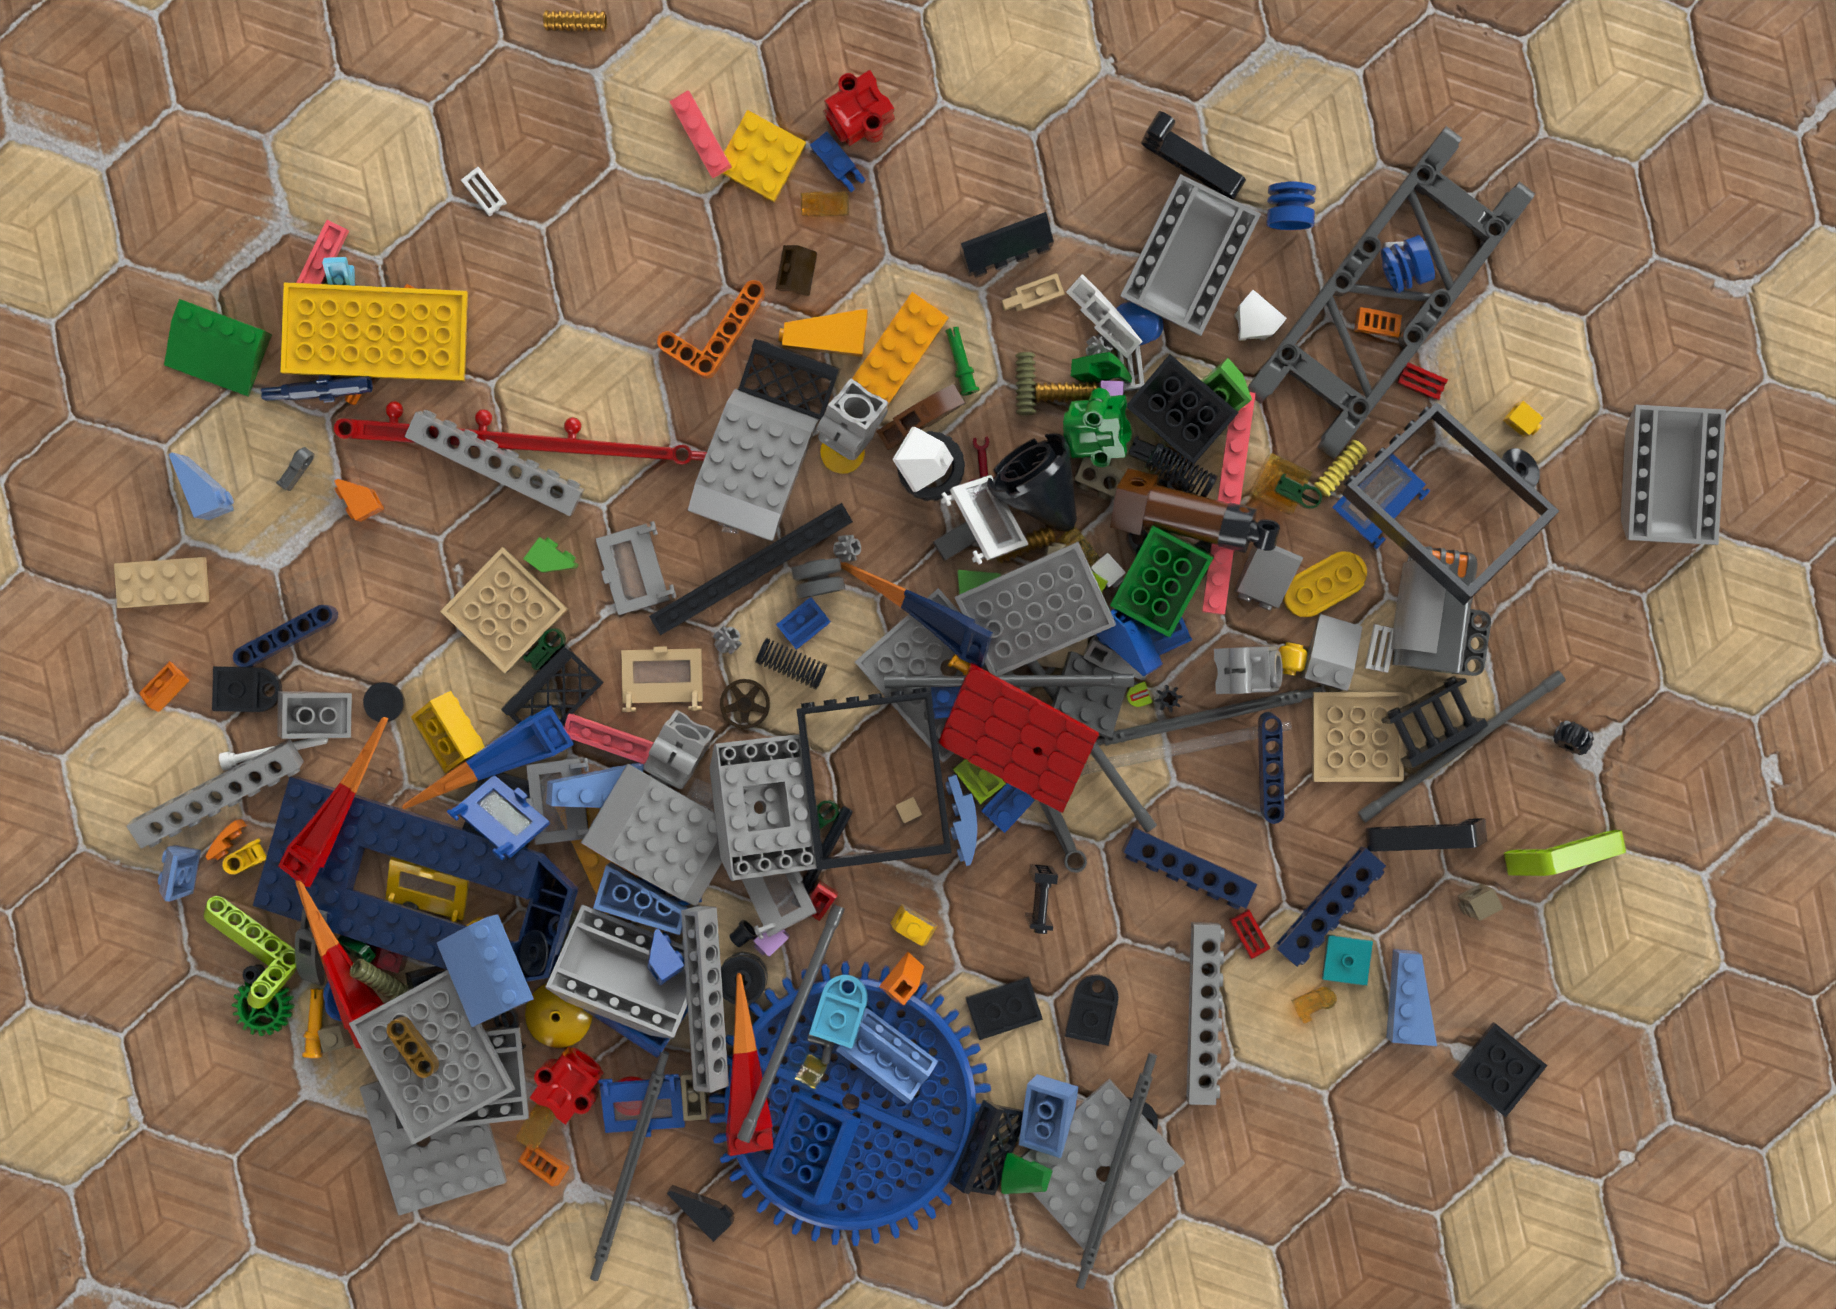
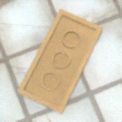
M206 557L114 564L117 608L209 602Z

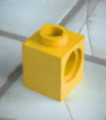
M1521 401L1516 403L1503 421L1519 435L1525 437L1530 434L1533 436L1541 428L1539 423L1543 420V417L1526 402Z

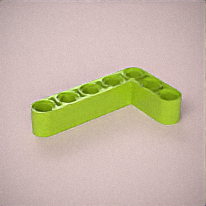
M1611 830L1548 849H1517L1504 852L1507 873L1510 876H1549L1626 853L1622 830Z
M220 896L211 897L207 901L204 910V919L269 966L252 984L247 996L248 1004L251 1007L263 1008L296 972L295 949ZM216 908L219 909L220 912H214L211 909ZM234 921L237 922L239 925H232L229 922ZM252 934L257 938H250L247 935ZM270 947L273 948L275 951L270 952L266 950V948ZM288 960L291 961L293 964L288 965L284 961ZM270 976H275V977H277L279 980L273 981V980H271L269 977H270ZM260 992L264 997H258L254 993Z

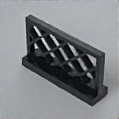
M754 339L738 390L821 420L826 412L841 369L766 341ZM755 355L764 356L768 365L757 370L753 363ZM769 358H770V359H773V360H776V361L773 362V363H771L770 360H769ZM781 362L786 365L789 373L778 378L773 365ZM751 366H752L754 372L751 373V374H749L750 369H751ZM790 366L795 367V368H798V369L792 371L791 368H790ZM770 367L775 380L764 385L759 372ZM804 370L807 372L810 381L799 385L793 373ZM811 373L817 375L818 377L813 379ZM752 375H756L761 385L754 390L745 387L747 378ZM791 375L796 387L785 392L779 380ZM822 377L831 380L828 390L822 393L819 392L814 382ZM777 382L782 394L776 397L769 396L765 387ZM812 382L817 395L806 400L800 388ZM763 389L765 394L758 392V390ZM798 390L803 402L797 405L791 404L786 394ZM827 393L825 399L823 400L821 395ZM783 396L785 401L780 400L778 398ZM819 397L822 403L820 414L811 411L807 402ZM802 404H805V406H806L807 409L802 408V407H799V406L802 405Z
M565 644L501 710L519 724L523 720L516 713L521 708H531V716L534 715V708H547L549 706L552 708H563V717L560 719L563 724L568 714H573L604 681ZM571 658L578 664L579 673H565V664ZM581 667H582L587 673H581ZM553 676H563V689H549V680ZM565 676H579V689H565ZM581 676H591L597 683L591 689H581ZM547 683V689H541ZM537 692H547V705H534V695ZM549 692H563V704H550ZM565 692H579V701L576 704H566ZM581 692H587V693L581 698ZM531 699V705H525Z
M988 1100L982 1101L949 1182L962 1193L970 1194V1192L995 1196L1002 1179L1006 1156L1008 1153L1013 1152L1021 1132L1023 1110L996 1105ZM1018 1115L1016 1123L1012 1125L1011 1120ZM1006 1124L1007 1130L1000 1134L999 1129ZM1009 1136L1008 1143L1003 1146L1002 1141ZM998 1145L999 1150L991 1155L990 1150ZM1001 1157L1000 1163L995 1166L994 1161ZM989 1166L990 1171L983 1176L982 1171ZM993 1178L990 1187L986 1188L985 1183Z

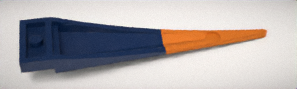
M840 560L842 569L871 586L906 611L939 638L960 659L970 664L973 663L980 668L984 665L993 632L975 624V619Z

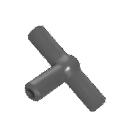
M808 1033L807 1041L824 1045L821 1063L829 1064L832 1049L836 1043Z

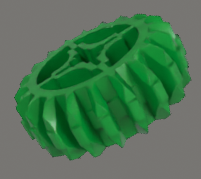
M273 976L270 978L271 980L276 981V977ZM245 981V986H239L238 991L240 993L234 994L233 997L237 1002L232 1003V1007L237 1008L233 1015H239L240 1017L236 1023H244L242 1030L250 1028V1034L252 1035L257 1031L259 1036H263L265 1033L272 1035L274 1030L279 1032L282 1030V1025L286 1026L289 1023L287 1018L293 1016V1013L289 1010L295 1006L289 1003L294 996H287L286 994L290 991L289 987L281 988L264 1006L265 1009L260 1011L261 1008L252 1007V1012L250 1013L247 996L252 984ZM254 993V994H255L256 996H258V997H264L263 995H261V994H259V993H258V994ZM275 998L278 1000L279 1009L275 1006ZM264 1015L267 1018L271 1017L274 1021L266 1023L258 1021L257 1018Z

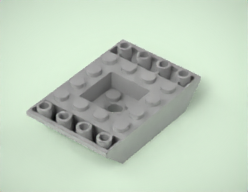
M800 734L714 744L709 769L720 859L731 881L817 869ZM757 801L763 805L761 814H757L754 810V805Z

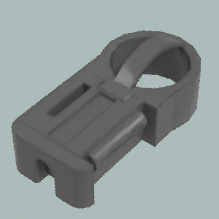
M306 447L297 450L289 467L276 484L286 491H291L312 463L315 454Z

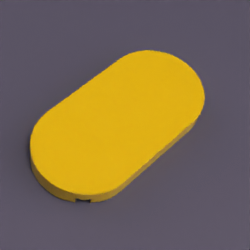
M1341 551L1330 555L1294 576L1283 598L1285 607L1298 617H1312L1355 594L1363 587L1367 577L1366 564L1360 556L1351 552Z

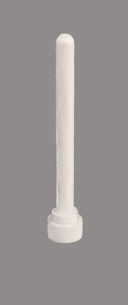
M309 738L295 741L293 744L297 750L326 744L328 738ZM275 746L240 754L231 753L230 751L220 753V766L223 771L230 770L237 766L238 763L245 762Z

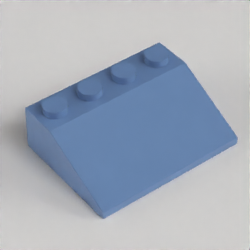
M499 915L488 916L437 942L471 1027L534 999Z

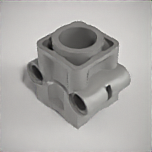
M850 379L840 393L828 404L826 412L817 426V430L820 431L818 435L819 440L847 459L855 460L873 439L877 426L880 425L888 412L887 406L889 402L880 396L868 392L861 384Z
M1277 646L1214 649V661L1218 670L1215 682L1216 694L1261 693L1279 690L1282 684L1283 668L1281 654L1277 650Z
M676 710L662 727L649 751V756L643 768L661 783L679 789L684 788L707 751L716 731L705 725L693 722L687 715Z

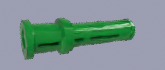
M953 327L955 337L951 328L945 330L957 369L954 375L959 380L961 396L971 395L980 391L973 377L975 371L972 367H969L959 327Z

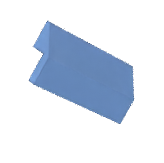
M867 1007L853 1048L839 1045L836 1049L838 1053L907 1104L912 1101L922 1083L930 1076L938 1063L935 1058Z

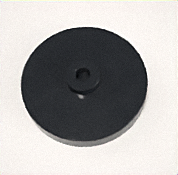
M388 682L372 685L366 691L363 699L365 712L371 719L380 722L383 717L388 718L387 722L395 720L400 716L405 705L402 691L396 685Z

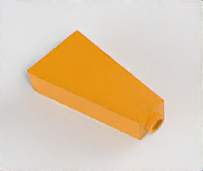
M859 309L784 322V328L779 330V342H782L783 348L863 357L868 310Z

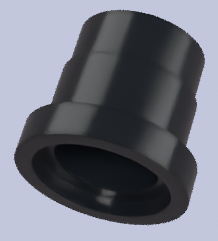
M742 920L729 937L740 948L750 939L754 940L757 935L754 927L748 921Z

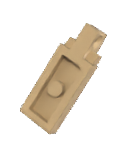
M1056 273L1015 288L1014 291L1010 292L1011 297L1002 300L1001 304L1004 311L1014 307L1017 311H1023L1064 296L1065 293Z

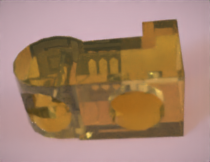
M1076 527L1058 539L1066 547L1079 542L1090 567L1100 559L1091 544Z
M1319 987L1291 1001L1300 1021L1305 1024L1312 1021L1310 1014L1323 1008L1330 1009L1334 1007L1337 997L1328 987Z

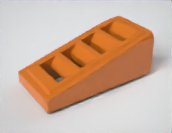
M1360 307L1357 309L1354 332L1399 338L1402 315ZM1366 316H1369L1368 326H1364ZM1374 317H1378L1376 328L1373 327ZM1382 318H1386L1385 330L1381 329ZM1391 319L1395 320L1393 331H1389Z
M529 1142L518 1160L519 1163L550 1186H558L569 1169L567 1164L532 1142ZM533 1151L536 1152V1155L534 1156L533 1160L529 1162L528 1160L532 1155ZM542 1157L543 1160H542V1162L540 1163L539 1167H537L536 1164L538 1163L539 1159ZM548 1162L551 1163L548 1170L546 1172L543 1171L547 1166Z

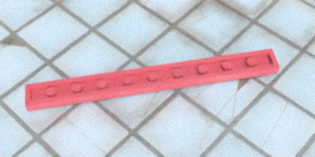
M1250 392L1252 400L1237 411L1238 414L1227 427L1218 501L1240 505L1256 393ZM1211 543L1210 554L1214 555V558L1207 570L1202 612L1225 615L1234 550Z

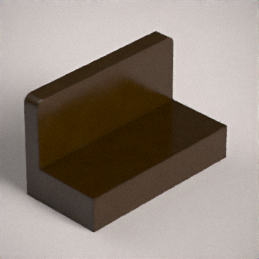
M783 245L775 289L809 296L817 252L799 245Z

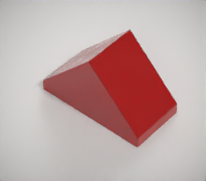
M821 880L809 896L817 912L811 916L818 921L822 919L838 896V891Z

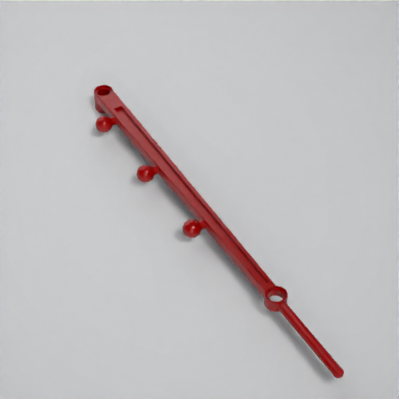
M392 401L386 406L385 410L389 416V422L343 418L337 420L334 424L335 434L343 439L416 443L405 438L410 424L398 423V419L402 416L404 410L402 405L396 401ZM481 409L475 414V421L479 425L478 430L467 429L478 435L477 438L483 441L488 439L497 443V448L664 459L674 460L680 465L687 464L691 460L704 461L707 452L692 451L688 445L684 444L673 448L576 439V435L580 432L582 426L581 422L574 417L568 418L564 423V429L568 433L567 438L487 431V427L492 422V414L485 409ZM346 422L351 426V432L348 435L343 431V425ZM435 426L430 427V434L437 438L439 435L438 429ZM456 436L450 438L451 445L459 446L460 441ZM680 448H685L689 453L685 461H680L676 457V453Z

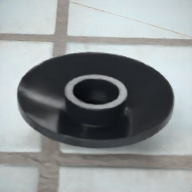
M1512 448L1506 451L1501 459L1532 487H1535L1540 478V471L1534 458L1519 448Z
M531 930L522 940L520 962L527 975L538 976L547 964L548 943L541 931Z

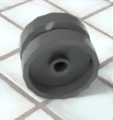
M840 558L819 559L792 567L791 571L794 580L808 579V582L795 587L797 599L845 590L844 578L840 576L829 578L830 574L838 573L842 569Z

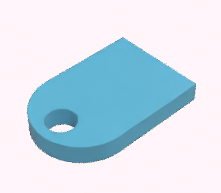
M839 975L832 978L823 989L809 1034L852 1049L868 1002V993L865 985L852 975ZM846 980L854 983V991L852 993H846L842 988Z

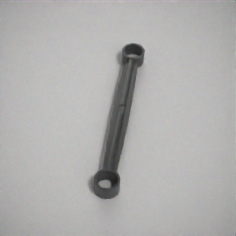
M1039 801L1052 830L1065 852L1064 864L1066 868L1074 873L1081 872L1087 865V858L1081 850L1076 849L1062 813ZM1072 853L1082 855L1084 863L1080 868H1071L1068 865L1067 860Z

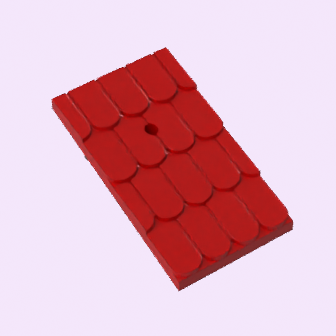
M971 663L940 734L938 744L1031 795L1032 798L1063 813L1099 736V732Z

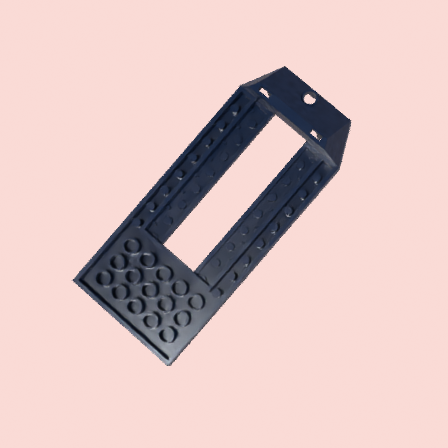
M298 776L289 777L253 902L254 907L301 922L302 909L304 907L296 886V880L278 867L288 845L314 817L335 788ZM355 795L324 868L320 867L311 886L305 887L316 907L328 912L326 923L332 932L447 969L437 942L467 927L353 890L364 850L368 848L518 897L530 899L518 941L509 940L526 982L545 979L551 976L560 955L564 937L570 930L569 920L579 888L543 853L523 847L510 859L503 854L505 858L501 860L492 852L494 848H497L480 833ZM555 879L554 886L551 887L552 881ZM559 921L558 927H557V932H556L555 926H556V923ZM531 930L541 931L548 943L547 964L538 976L527 975L520 962L522 940Z

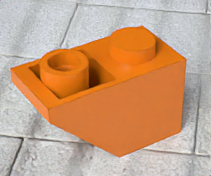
M341 479L334 480L337 486L335 491L341 500H345L347 504L345 509L351 519L362 522L384 510L374 489Z
M907 952L879 987L894 1001L905 1005L919 987L924 966Z

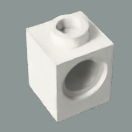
M1106 553L1090 567L1093 572L1108 580L1106 588H1109L1111 585L1114 588L1117 587L1124 580L1122 576L1126 573L1109 553Z

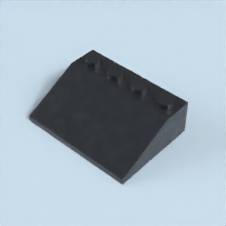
M1171 354L1168 355L1132 397L1126 407L1183 457L1190 460V463L1197 462L1238 414L1233 407Z

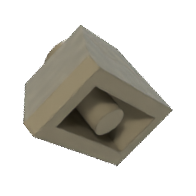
M342 1022L331 1024L318 1030L323 1053L354 1044L348 1029H344Z

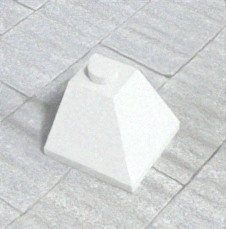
M912 427L895 454L893 461L912 491L917 492L944 476L953 461V457L944 442L916 427Z

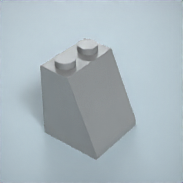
M1253 545L1234 592L1239 594L1238 598L1247 602H1251V599L1260 602L1258 606L1271 611L1272 608H1279L1303 557L1277 546L1274 550L1264 551Z

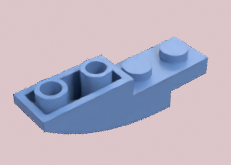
M953 774L948 776L949 781L945 782L948 794H953L956 803L952 804L955 816L960 815L961 819L953 821L954 827H951L950 830L953 840H958L961 847L957 849L960 862L965 861L966 866L972 863L977 841L976 809L972 793L963 795L957 775Z

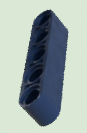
M318 605L237 648L233 653V661L239 667L255 666L334 624L338 619V611L331 605ZM324 609H327L329 612V618L326 621L321 617ZM304 620L309 622V629L307 631H304L301 627ZM285 630L290 635L287 642L282 639V633ZM265 641H268L270 649L267 652H264L262 649V644ZM245 651L250 655V660L247 663L242 658Z
M1265 712L1258 718L1260 812L1269 823L1277 824L1283 820L1285 814L1282 722L1272 712ZM1274 719V726L1269 729L1265 728L1266 721ZM1275 741V747L1272 750H1266L1267 743ZM1271 763H1275V770L1270 773L1267 772V766ZM1276 785V791L1273 794H1267L1268 787ZM1277 807L1276 814L1273 816L1267 815L1270 808Z

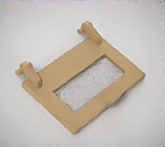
M666 646L653 647V650H621L623 703H626V707L622 708V712H636V707H632V703L692 702V706H688V711L702 710V706H698V702L703 701L702 649H667Z

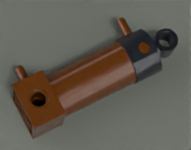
M1130 468L1127 469L1116 488L1110 528L1141 535L1145 526L1150 528L1155 526L1169 533L1216 544L1219 547L1246 553L1250 542H1253L1256 548L1264 551H1271L1276 548L1280 525L1268 519L1256 522L1257 509L1250 506L1231 502L1226 503L1157 485L1158 475Z

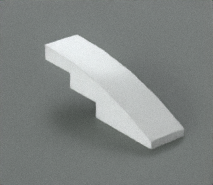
M1083 274L1067 290L1066 293L1082 307L1080 310L1096 325L1094 328L1126 358L1142 343V340L1123 316Z

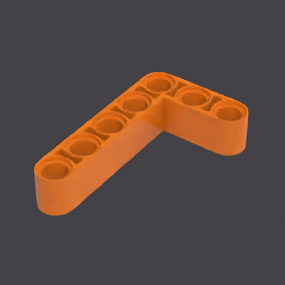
M751 280L745 284L703 351H700L669 331L662 332L658 336L657 344L659 348L705 379L712 378L764 300L765 290L763 285L757 280ZM753 287L760 288V294L756 297L749 295V290ZM740 306H747L748 313L744 316H739L737 309ZM729 324L736 326V331L732 335L725 333V327ZM666 338L674 339L672 347H663V342ZM717 343L724 345L723 351L719 354L712 351L713 346ZM685 350L693 351V356L690 360L682 359V353ZM704 362L712 364L711 370L707 373L700 370Z

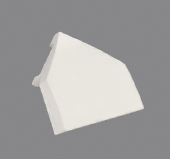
M1254 290L1238 306V311L1234 314L1238 321L1239 340H1266L1268 337H1272L1287 319Z

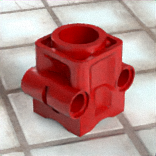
M868 70L859 77L851 73L843 74L838 81L839 91L824 100L825 109L823 113L839 140L841 142L846 141L849 147L864 137L871 143L879 142L883 137V127L895 120L893 115L894 106L888 97L879 91L876 78L871 70ZM870 126H877V128H875V129H871V128H869V127H870Z
M567 1047L558 1060L554 1058L547 1059L535 1072L534 1080L538 1086L529 1098L538 1105L548 1107L552 1110L555 1117L566 1125L574 1113L585 1114L590 1110L598 1097V1092L594 1086L604 1072L591 1056L577 1048Z

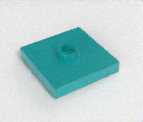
M1327 934L1322 979L1367 986L1373 941Z

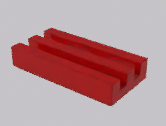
M1408 362L1402 370L1397 384L1438 401L1448 379ZM1408 369L1418 374H1421L1427 378H1430L1434 381H1437L1440 383V385H1437L1417 375H1414L1408 372ZM1408 377L1437 390L1436 394L1404 380V378Z
M1249 909L1229 919L1251 959L1271 949ZM1247 916L1264 945L1261 949L1244 920ZM1240 920L1249 939L1251 940L1254 948L1256 949L1255 952H1252L1244 935L1242 934L1239 926L1236 923L1237 921Z

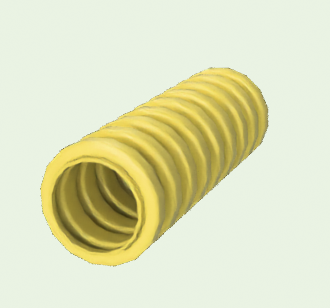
M1352 440L1350 442L1351 445L1346 446L1347 450L1341 452L1342 456H1338L1337 461L1332 462L1333 466L1328 467V472L1325 471L1323 473L1324 476L1319 477V482L1314 483V486L1320 490L1322 495L1329 497L1331 495L1330 492L1336 490L1335 486H1339L1340 481L1345 479L1344 476L1349 475V470L1352 471L1354 469L1353 466L1358 464V460L1363 459L1362 455L1368 453L1366 447L1359 441Z

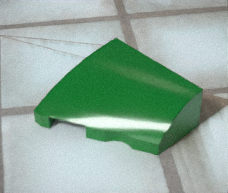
M1110 352L1072 359L1071 376L1082 383H1100L1101 380L1111 381L1114 378L1123 380L1125 384L1132 383V376L1127 368Z
M1008 1153L1002 1173L1001 1193L1046 1192L1053 1170L1035 1161L1029 1162L1013 1153Z

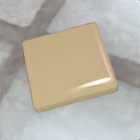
M914 797L896 805L904 823L922 815Z

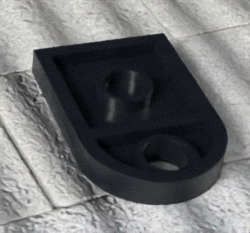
M213 666L212 711L264 712L277 705L278 691H282V684L279 677L273 671L262 667ZM269 683L275 687V693L272 696L266 695L264 691L265 686Z
M1091 974L1085 976L1077 983L1073 993L1065 1037L1109 1046L1119 1000L1117 988L1109 978L1100 974ZM1097 980L1104 982L1105 986L1101 992H1095L1092 989V984Z

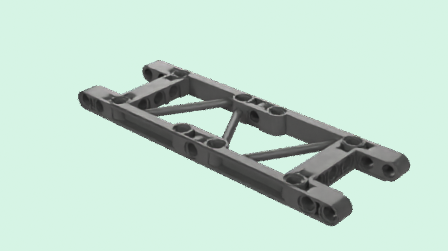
M1447 126L1437 136L1248 386L1249 392L1256 393L1255 400L1261 404L1266 397L1273 393L1286 374L1289 373L1338 410L1340 413L1322 435V440L1317 446L1332 459H1335L1535 196L1533 191L1519 181L1510 192L1504 195L1495 209L1490 211L1440 173L1459 148V143L1462 140V137ZM1417 173H1424L1426 181L1419 180ZM1415 190L1423 196H1428L1438 204V208L1445 209L1456 218L1455 220L1458 223L1461 221L1474 231L1473 234L1483 241L1454 281L1451 278ZM1407 197L1446 290L1439 289L1432 294L1407 290L1396 293L1392 288L1356 284L1380 252L1381 242L1377 236ZM1489 226L1496 228V236L1489 232ZM1364 243L1372 246L1371 253L1365 252L1363 249ZM1336 279H1342L1345 282L1344 289L1336 285ZM1347 292L1423 301L1419 307V312L1406 324L1399 334L1398 342L1402 347L1401 351L1373 388H1371L1333 295L1340 297ZM1435 297L1442 299V307H1438L1435 304ZM1325 304H1327L1365 397L1295 345ZM1408 332H1411L1416 336L1415 343H1412L1408 340ZM1282 350L1290 351L1292 355L1291 360H1285L1282 357ZM1355 403L1362 406L1361 415L1354 412L1353 405Z

